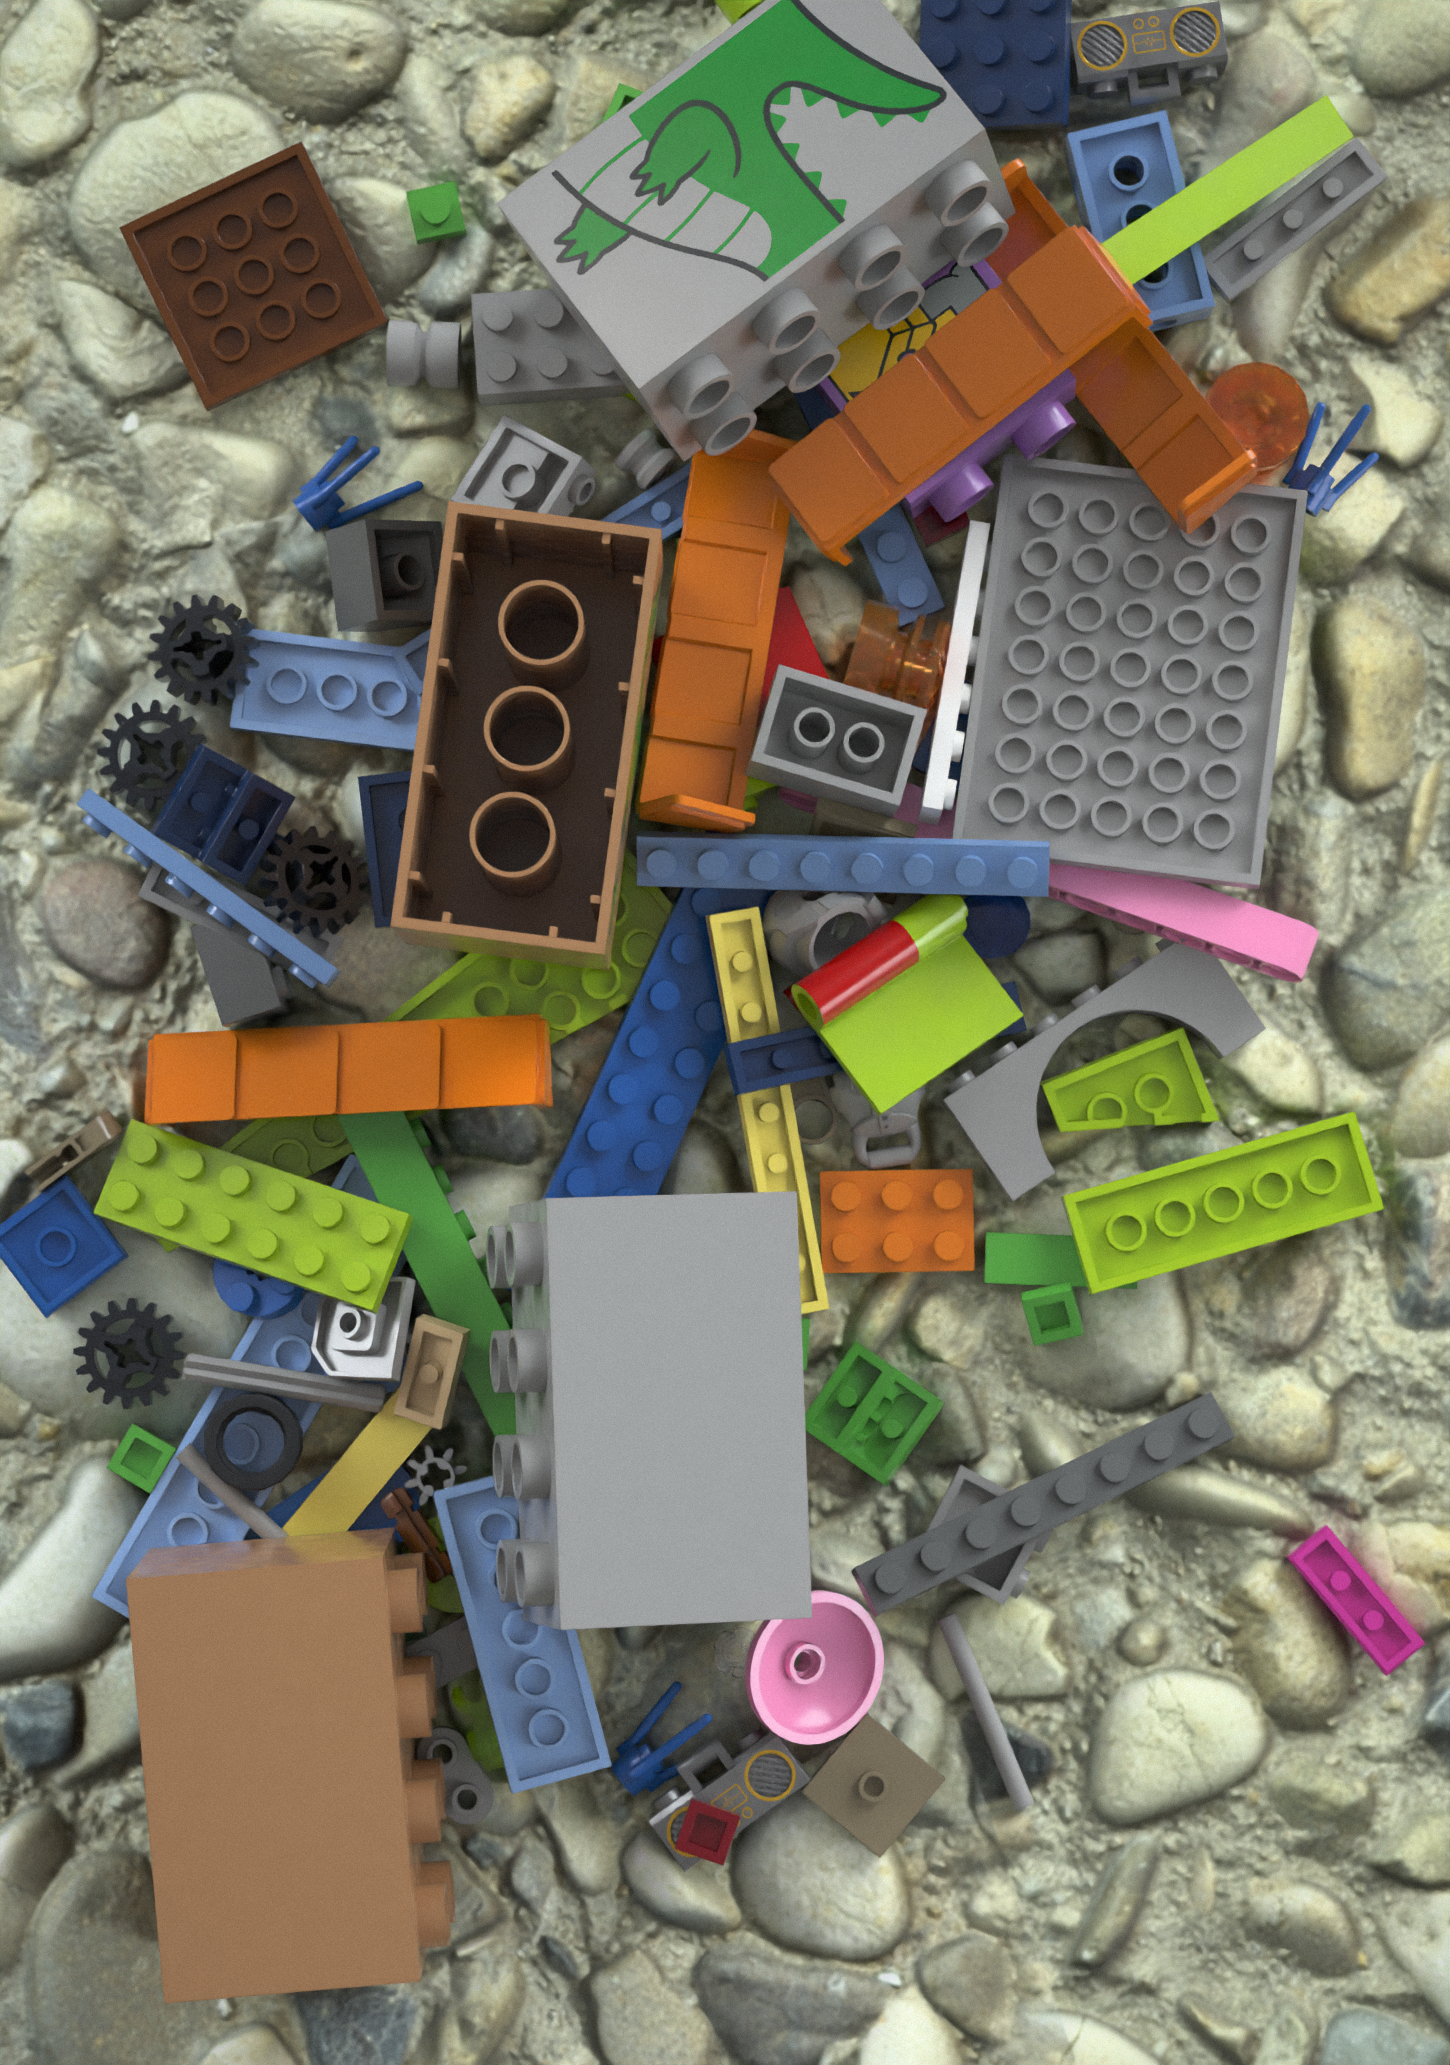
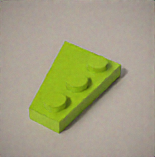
M1177 1026L1040 1082L1056 1127L1060 1132L1112 1129L1136 1125L1154 1124L1156 1126L1181 1122L1220 1121L1182 1026Z

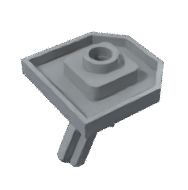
M391 1277L377 1314L325 1296L319 1300L311 1351L328 1376L335 1379L400 1382L403 1357L408 1355L414 1330L413 1326H409L415 1280L408 1277Z

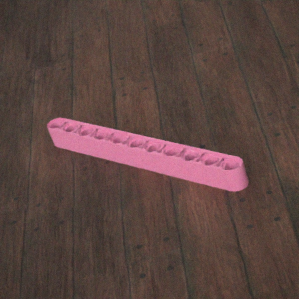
M906 782L900 806L892 818L918 825L915 838L952 839L957 800L954 799L952 810H942L938 825L917 822L923 788ZM782 786L778 792V797L790 806L811 814L815 813L818 797ZM1049 864L1048 897L1161 938L1178 942L1209 955L1287 982L1300 983L1303 981L1319 937V932L1314 927L1302 921L1188 881Z

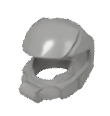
M777 890L770 897L764 911L762 920L764 940L771 957L780 966L801 977H805L880 927L887 911L873 892H860L859 894L847 892L841 894V891ZM853 912L855 925L850 926L845 937L835 939L833 934L841 914Z

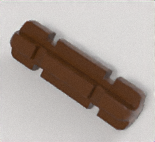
M404 1487L395 1489L381 1500V1507L390 1520L395 1518L398 1522L394 1527L410 1552L424 1553L428 1580L432 1583L439 1582L453 1572L449 1555L446 1550L443 1552L439 1550L438 1546L442 1543L420 1509L414 1511L412 1508L415 1501L407 1489Z

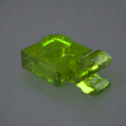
M479 1680L481 1699L478 1702L468 1701L464 1696L461 1685L453 1688L452 1699L455 1706L461 1712L469 1714L473 1718L472 1726L474 1730L467 1732L470 1751L474 1761L482 1760L485 1772L502 1768L504 1765L482 1681Z

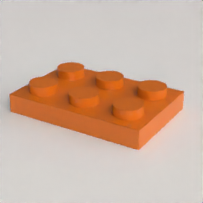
M973 1169L819 1172L821 1264L823 1273L975 1271Z

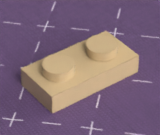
M426 1314L416 1318L394 1410L395 1415L439 1430L448 1425L471 1329Z

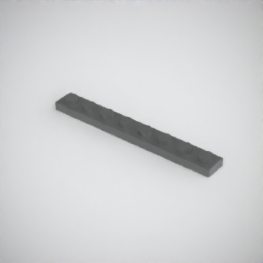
M1209 1392L854 1567L851 1572L874 1617H877L1235 1438V1435L1212 1392Z

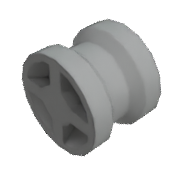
M648 427L637 435L621 452L615 461V465L622 471H630L636 477L637 486L645 492L666 474L677 460L678 454L672 448H663L657 442V434Z

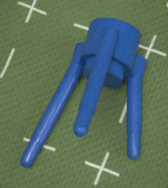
M1318 402L1316 404L1293 465L1282 480L1288 486L1287 488L1308 491L1305 513L1317 517L1321 509L1329 512L1337 499L1378 461L1379 455L1375 452L1371 453L1332 489L1330 488L1335 479L1329 473L1371 412V407L1368 404L1361 407L1321 466L1317 467L1309 464L1306 470H1303L1325 410L1324 403Z
M351 436L315 477L300 488L302 493L293 499L292 502L317 533L326 525L330 530L341 527L349 521L422 490L423 483L415 481L340 513L338 510L345 505V502L337 491L380 453L379 447H371L329 482L327 479L358 444V438Z
M678 1681L672 1683L632 1735L616 1748L620 1757L611 1763V1768L622 1785L633 1796H637L646 1788L652 1793L664 1782L680 1775L675 1767L678 1763L660 1771L664 1768L661 1760L712 1721V1716L706 1713L655 1751L647 1743L638 1747L641 1740L681 1690L682 1685Z

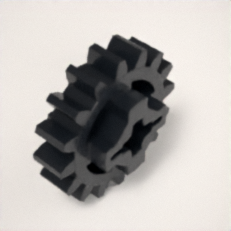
M192 595L191 607L188 609L178 601L174 602L173 608L176 616L170 619L160 615L158 620L165 629L162 634L152 633L149 639L159 644V650L148 654V659L155 664L162 665L156 671L154 677L162 683L170 682L166 691L176 698L184 693V701L194 706L199 702L201 695L205 703L210 706H217L218 693L220 692L231 700L236 698L233 685L239 682L248 686L251 681L244 674L246 667L256 668L259 666V662L249 656V651L260 647V641L255 637L246 635L255 627L254 623L248 618L239 619L242 610L233 603L225 607L224 600L216 595H212L208 605L199 595ZM212 619L224 622L232 634H217V626L213 624ZM206 641L213 645L212 649L205 650ZM205 650L203 660L196 656L197 652ZM230 663L229 667H228V668L226 669V671L222 674V672L225 670V668H226V667L228 666V664ZM177 667H191L192 676L196 678V682L186 680Z
M158 700L152 701L150 712H144L137 702L133 703V716L129 719L117 712L114 717L119 724V728L116 731L111 729H103L102 734L111 741L110 747L97 749V755L108 759L110 762L109 765L99 770L101 776L104 778H116L109 790L114 795L128 790L126 804L134 807L140 798H143L146 809L149 812L155 811L157 800L163 799V802L166 804L200 743L204 745L208 742L204 734L192 735L190 733L197 725V721L192 716L180 722L181 708L174 704L167 714L163 713L162 705ZM149 723H161L170 726L160 733H146L140 728V726ZM141 739L148 746L151 745L156 750L164 746L160 756L164 760L162 763L168 768L167 773L151 762L143 766L148 758L144 753L145 749L139 743ZM125 740H127L131 744L130 760L123 765L124 768L122 769L121 750ZM185 743L187 758L181 773L176 768L177 752L184 747L183 744ZM148 778L162 779L167 784V786L158 789H145L137 785L139 783L142 784Z
M310 826L302 836L296 829H293L283 840L278 839L268 850L270 854L260 864V868L267 872V874L259 880L258 887L270 890L271 892L263 904L265 907L277 905L281 911L278 913L276 921L281 923L287 918L293 920V933L299 934L305 926H310L313 938H318L326 928L332 935H335L345 926V923L350 925L360 915L358 909L368 901L369 896L360 890L370 882L369 876L358 874L357 871L365 860L363 857L351 858L348 852L353 845L350 841L343 843L341 846L334 843L336 836L333 830H330L323 838H320L315 826ZM320 873L322 878L317 882L318 886L315 884L311 890H307V885L312 881L310 878L314 879Z
M129 1298L126 1310H122L117 1301L112 1300L108 1302V1316L105 1317L98 1311H93L90 1314L92 1321L96 1324L93 1329L79 1328L78 1333L87 1339L86 1346L73 1348V1354L85 1357L86 1364L76 1369L77 1375L90 1374L93 1378L86 1388L89 1393L100 1388L105 1390L103 1396L104 1404L109 1405L117 1396H120L123 1409H131L134 1397L139 1396L140 1401L146 1407L153 1404L152 1391L155 1390L163 1396H167L170 1393L168 1385L164 1382L167 1377L170 1379H181L183 1374L174 1368L173 1364L174 1361L186 1359L187 1353L175 1350L174 1343L184 1338L183 1332H169L167 1327L174 1319L171 1314H167L160 1319L155 1317L158 1304L150 1302L144 1311H140L137 1298ZM135 1319L130 1325L128 1332L115 1335L106 1331L108 1327L120 1320ZM154 1330L162 1341L163 1357L154 1352L150 1340ZM135 1340L138 1343L136 1352L141 1354L142 1358L150 1363L136 1361L130 1362L126 1367L123 1364L125 1356L118 1352L119 1349L111 1344L130 1345ZM97 1350L105 1353L110 1370L107 1377L100 1369ZM144 1371L155 1376L143 1386L126 1388L127 1383L130 1382L132 1376L136 1373Z

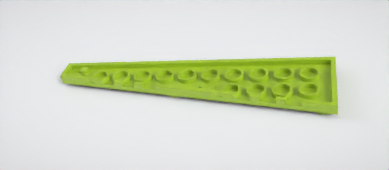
M626 846L609 971L468 953L381 1022L541 1014L549 1021L551 1046L629 1003L672 904L658 886H637V859ZM432 1110L404 1112L410 1122ZM336 1115L255 1119L218 1148L303 1178H308L349 1156L350 1153H354ZM156 1238L167 1253L181 1247Z

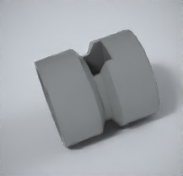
M389 320L386 348V377L388 386L411 387V385H417L421 377H425L431 388L459 389L462 359L461 322L433 321L428 327L427 332H423L420 325L413 323V321Z

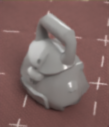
M846 1072L834 1074L833 1082L829 1088V1095L834 1103L833 1107L837 1112L844 1115L851 1126L852 1148L857 1160L871 1171L911 1164L921 1150L922 1144L921 1129L916 1115L920 1100L926 1093L925 1085L878 1116ZM904 1131L909 1139V1144L866 1151L868 1138L888 1137Z

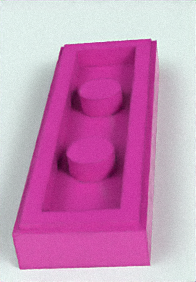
M1326 1524L1286 1556L1385 1676H1388L1426 1644Z

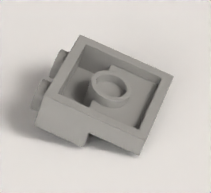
M503 415L450 500L453 502L568 517L576 504L582 506L591 498L595 489L593 476L596 471L583 457L512 418Z
M959 1465L925 1532L1005 1494L1009 1490ZM1054 1529L954 1579L1003 1605L1009 1595L1017 1599L1031 1573L1024 1568L1033 1550L1038 1553L1043 1551Z

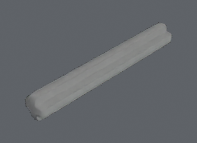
M193 1353L187 1355L183 1368V1379L190 1382L371 1412H380L383 1409L386 1396V1388L380 1384L335 1379L326 1375Z

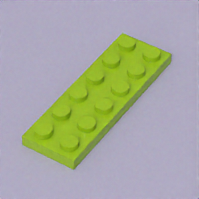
M1355 1111L1061 1197L1090 1295L1384 1209Z
M133 1119L130 1120L93 1212L101 1219L374 1314L378 1312L414 1219L408 1213L166 1130L148 1126Z

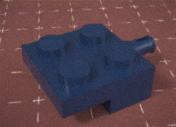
M200 743L150 832L197 858L202 863L246 886L264 852L269 850L278 839L283 840L284 836L276 831L296 797Z

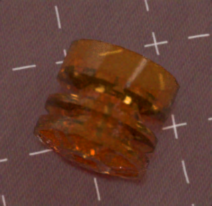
M1258 361L1236 365L1218 376L1204 397L1247 451L1252 449L1258 457L1257 475L1255 477L1269 475L1285 465L1305 438L1309 421L1306 395L1296 379L1276 365ZM1247 411L1255 412L1256 420L1264 421V426L1258 427L1255 435H1248L1246 426L1238 425V421L1244 419Z
M868 599L843 684L878 695L881 690L891 693V699L901 702L903 697L914 699V706L927 709V714L934 702L937 701L943 682L951 622L939 619L933 641L921 638L927 615L919 613L909 633L906 634L898 631L900 621L899 607Z

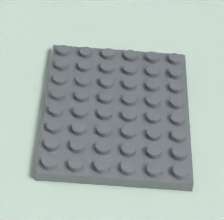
M1004 453L952 839L1050 841V863L1258 890L1261 879L1308 491L1247 483L1201 526L1188 535L1179 528L1134 469L1039 457L1027 461L1023 455Z

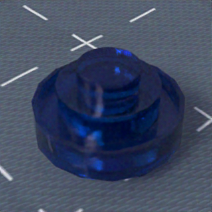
M967 895L963 899L968 909V916L966 917L967 927L963 936L979 957L984 959H1002L1015 953L1025 942L1030 931V912L1025 900L1021 896Z

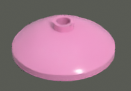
M811 1591L812 1618L764 1620L749 1648L745 1668V1682L751 1707L760 1722L768 1730L793 1743L804 1745L821 1744L834 1740L848 1732L867 1713L881 1684L884 1669V1651L882 1639L874 1620L859 1603L849 1597L831 1591ZM801 1653V1660L799 1664L794 1667L795 1659L797 1655Z

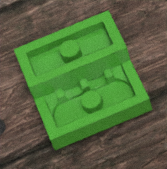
M855 1341L805 1413V1430L888 1487L945 1403Z

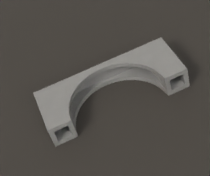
M1162 938L1155 943L1160 953L1143 963L1139 956H1136L1113 973L1119 981L1104 991H1101L1097 984L1093 985L1071 1001L1076 1010L1059 1020L1057 1015L1052 1013L1029 1029L1035 1038L1019 1049L1011 1041L987 1058L992 1064L991 1068L977 1077L969 1070L945 1086L951 1095L946 1097L942 1104L1009 1202L1014 1201L1055 1173L1043 1150L1038 1133L1036 1119L1037 1094L1042 1075L1051 1056L1059 1045L1074 1031L1090 1022L1111 1015L1126 1013L1152 1015L1169 1020L1187 1029L1201 1039L1220 1060L1266 1029L1217 957ZM1182 938L1179 939V940L1181 941V943H1183L1184 941H1186V940H1184V939H1182Z

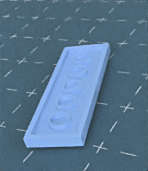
M252 629L246 634L260 641V647L249 651V656L257 660L259 666L256 668L246 667L244 674L251 681L248 686L239 682L235 683L236 698L233 699L231 730L414 753L422 696L419 697L391 654L400 647Z
M493 1475L433 1491L435 1506L510 1792L512 1794L612 1766L576 1629L558 1630L522 1620L523 1609L519 1606L518 1602L502 1603L500 1600L496 1577L497 1545L499 1540L520 1539L518 1500L515 1497L499 1498L496 1494Z

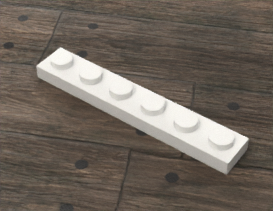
M970 520L965 537L917 822L938 825L942 810H952L957 780L948 779L950 762H960L965 732L956 731L958 714L968 715L973 684L964 683L966 667L976 666L979 637L973 636L972 631L974 619L982 620L986 589L980 588L982 571L988 572L992 547V542L988 541L990 523Z

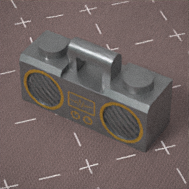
M1219 1L1071 23L1070 67L1075 95L1088 94V98L1092 100L1115 96L1118 94V89L1125 88L1126 85L1130 108L1180 101L1179 80L1187 79L1190 85L1215 81L1218 78L1217 74L1224 73L1228 63V52ZM1160 76H1165L1166 82L1138 85V80Z
M759 1725L735 1742L739 1751L732 1756L716 1736L675 1765L677 1771L689 1787L680 1792L677 1786H673L651 1803L656 1811L649 1815L648 1821L684 1872L702 1859L674 1849L691 1797L739 1813L741 1817L734 1834L735 1836L810 1781L809 1774L783 1738L775 1735L770 1730L764 1732ZM720 1759L726 1768L702 1785L696 1776Z

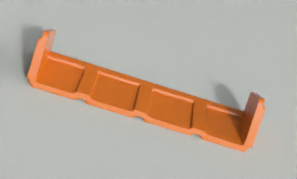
M1020 158L1009 162L1000 169L1016 213L1005 221L1009 226V231L1004 241L992 254L985 258L1002 282L1006 280L1007 275L1068 227L1028 177L1026 166ZM1134 317L1130 318L1068 368L1076 378L1075 396L1184 533L1188 535L1193 533L1257 475L1258 457L1252 449L1247 451L1149 327L1145 329Z
M1076 225L1067 227L1007 275L1006 280L999 286L986 291L925 341V345L914 354L906 355L845 404L844 410L834 418L825 420L770 464L769 470L766 471L769 477L766 479L816 547L834 563L839 561L846 567L853 561V558L844 546L847 542L1130 318L1134 317L1145 329L1154 323L1148 315L1151 311L1106 248L1084 226L1080 228Z
M753 428L739 444L722 454L711 456L706 454L702 448L692 456L682 515L683 528L681 538L678 541L666 612L667 625L665 635L662 638L650 709L651 722L649 733L645 740L635 800V814H639L640 819L722 833L743 831L745 827L752 826L755 823L756 815L743 811L748 776L744 775L755 737L791 514L790 510L766 478L769 477V474L766 471L769 470L770 464L797 444L798 441Z
M541 1014L154 1034L153 1040L148 1042L145 1124L157 1128H174L176 1123L517 1105H531L538 1109L553 1107L549 1021Z

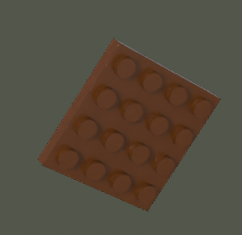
M302 141L119 227L207 412L388 327L389 322Z

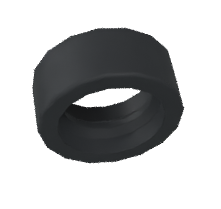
M244 1393L224 1402L211 1415L204 1432V1454L211 1470L225 1484L243 1491L265 1490L282 1482L297 1466L303 1450V1430L295 1412L281 1399L263 1393ZM249 1411H259L270 1415L279 1424L284 1435V1448L280 1458L272 1467L261 1472H247L237 1468L228 1459L224 1450L223 1436L228 1424L236 1416Z

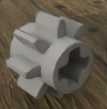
M427 1445L425 1447L426 1460L422 1463L415 1459L408 1460V1465L417 1470L416 1478L408 1480L405 1483V1487L413 1488L419 1486L423 1492L419 1498L421 1506L426 1503L429 1496H433L432 1492L436 1491L432 1483L424 1484L421 1476H424L429 1471L428 1464L437 1462L439 1469H449L451 1477H447L444 1480V1488L458 1485V1483H455V1475L462 1474L467 1470L466 1465L453 1467L449 1461L453 1455V1448L447 1449L443 1457L434 1456L433 1449L430 1445Z

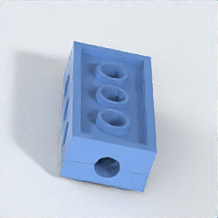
M1166 110L1067 133L1063 151L1081 223L1100 243H1103L1127 227L1126 221L1129 219L1144 216L1186 188ZM1119 170H1128L1135 174L1138 183L1131 186L1123 185L1115 178L1114 173ZM1199 241L1157 268L1162 275L1163 281L1152 284L1141 279L1133 284V287L1151 311L1148 315L1154 322L1149 326L1152 332L1207 319L1215 307Z

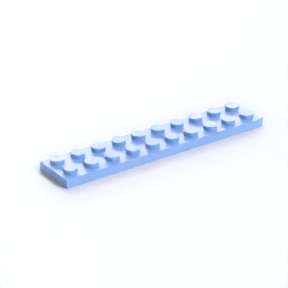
M350 1153L331 1187L379 1203L357 1157ZM401 1250L391 1277H397L407 1261L403 1250ZM304 1289L300 1294L304 1298L295 1309L286 1315L271 1320L254 1318L230 1360L328 1376L311 1351L318 1304L323 1295ZM220 1386L213 1387L91 1597L129 1618L126 1579L150 1548L242 1541L245 1538L250 1527L180 1463L176 1457L189 1443L206 1457L204 1454V1432L211 1415L224 1402L244 1393L256 1392ZM271 1395L281 1399L295 1412L304 1437L323 1403ZM249 1411L236 1416L228 1424L223 1436L224 1450L228 1459L237 1468L247 1472H261L272 1467L280 1458L284 1448V1435L279 1424L270 1415L259 1411ZM275 1485L265 1490L241 1491L262 1509Z

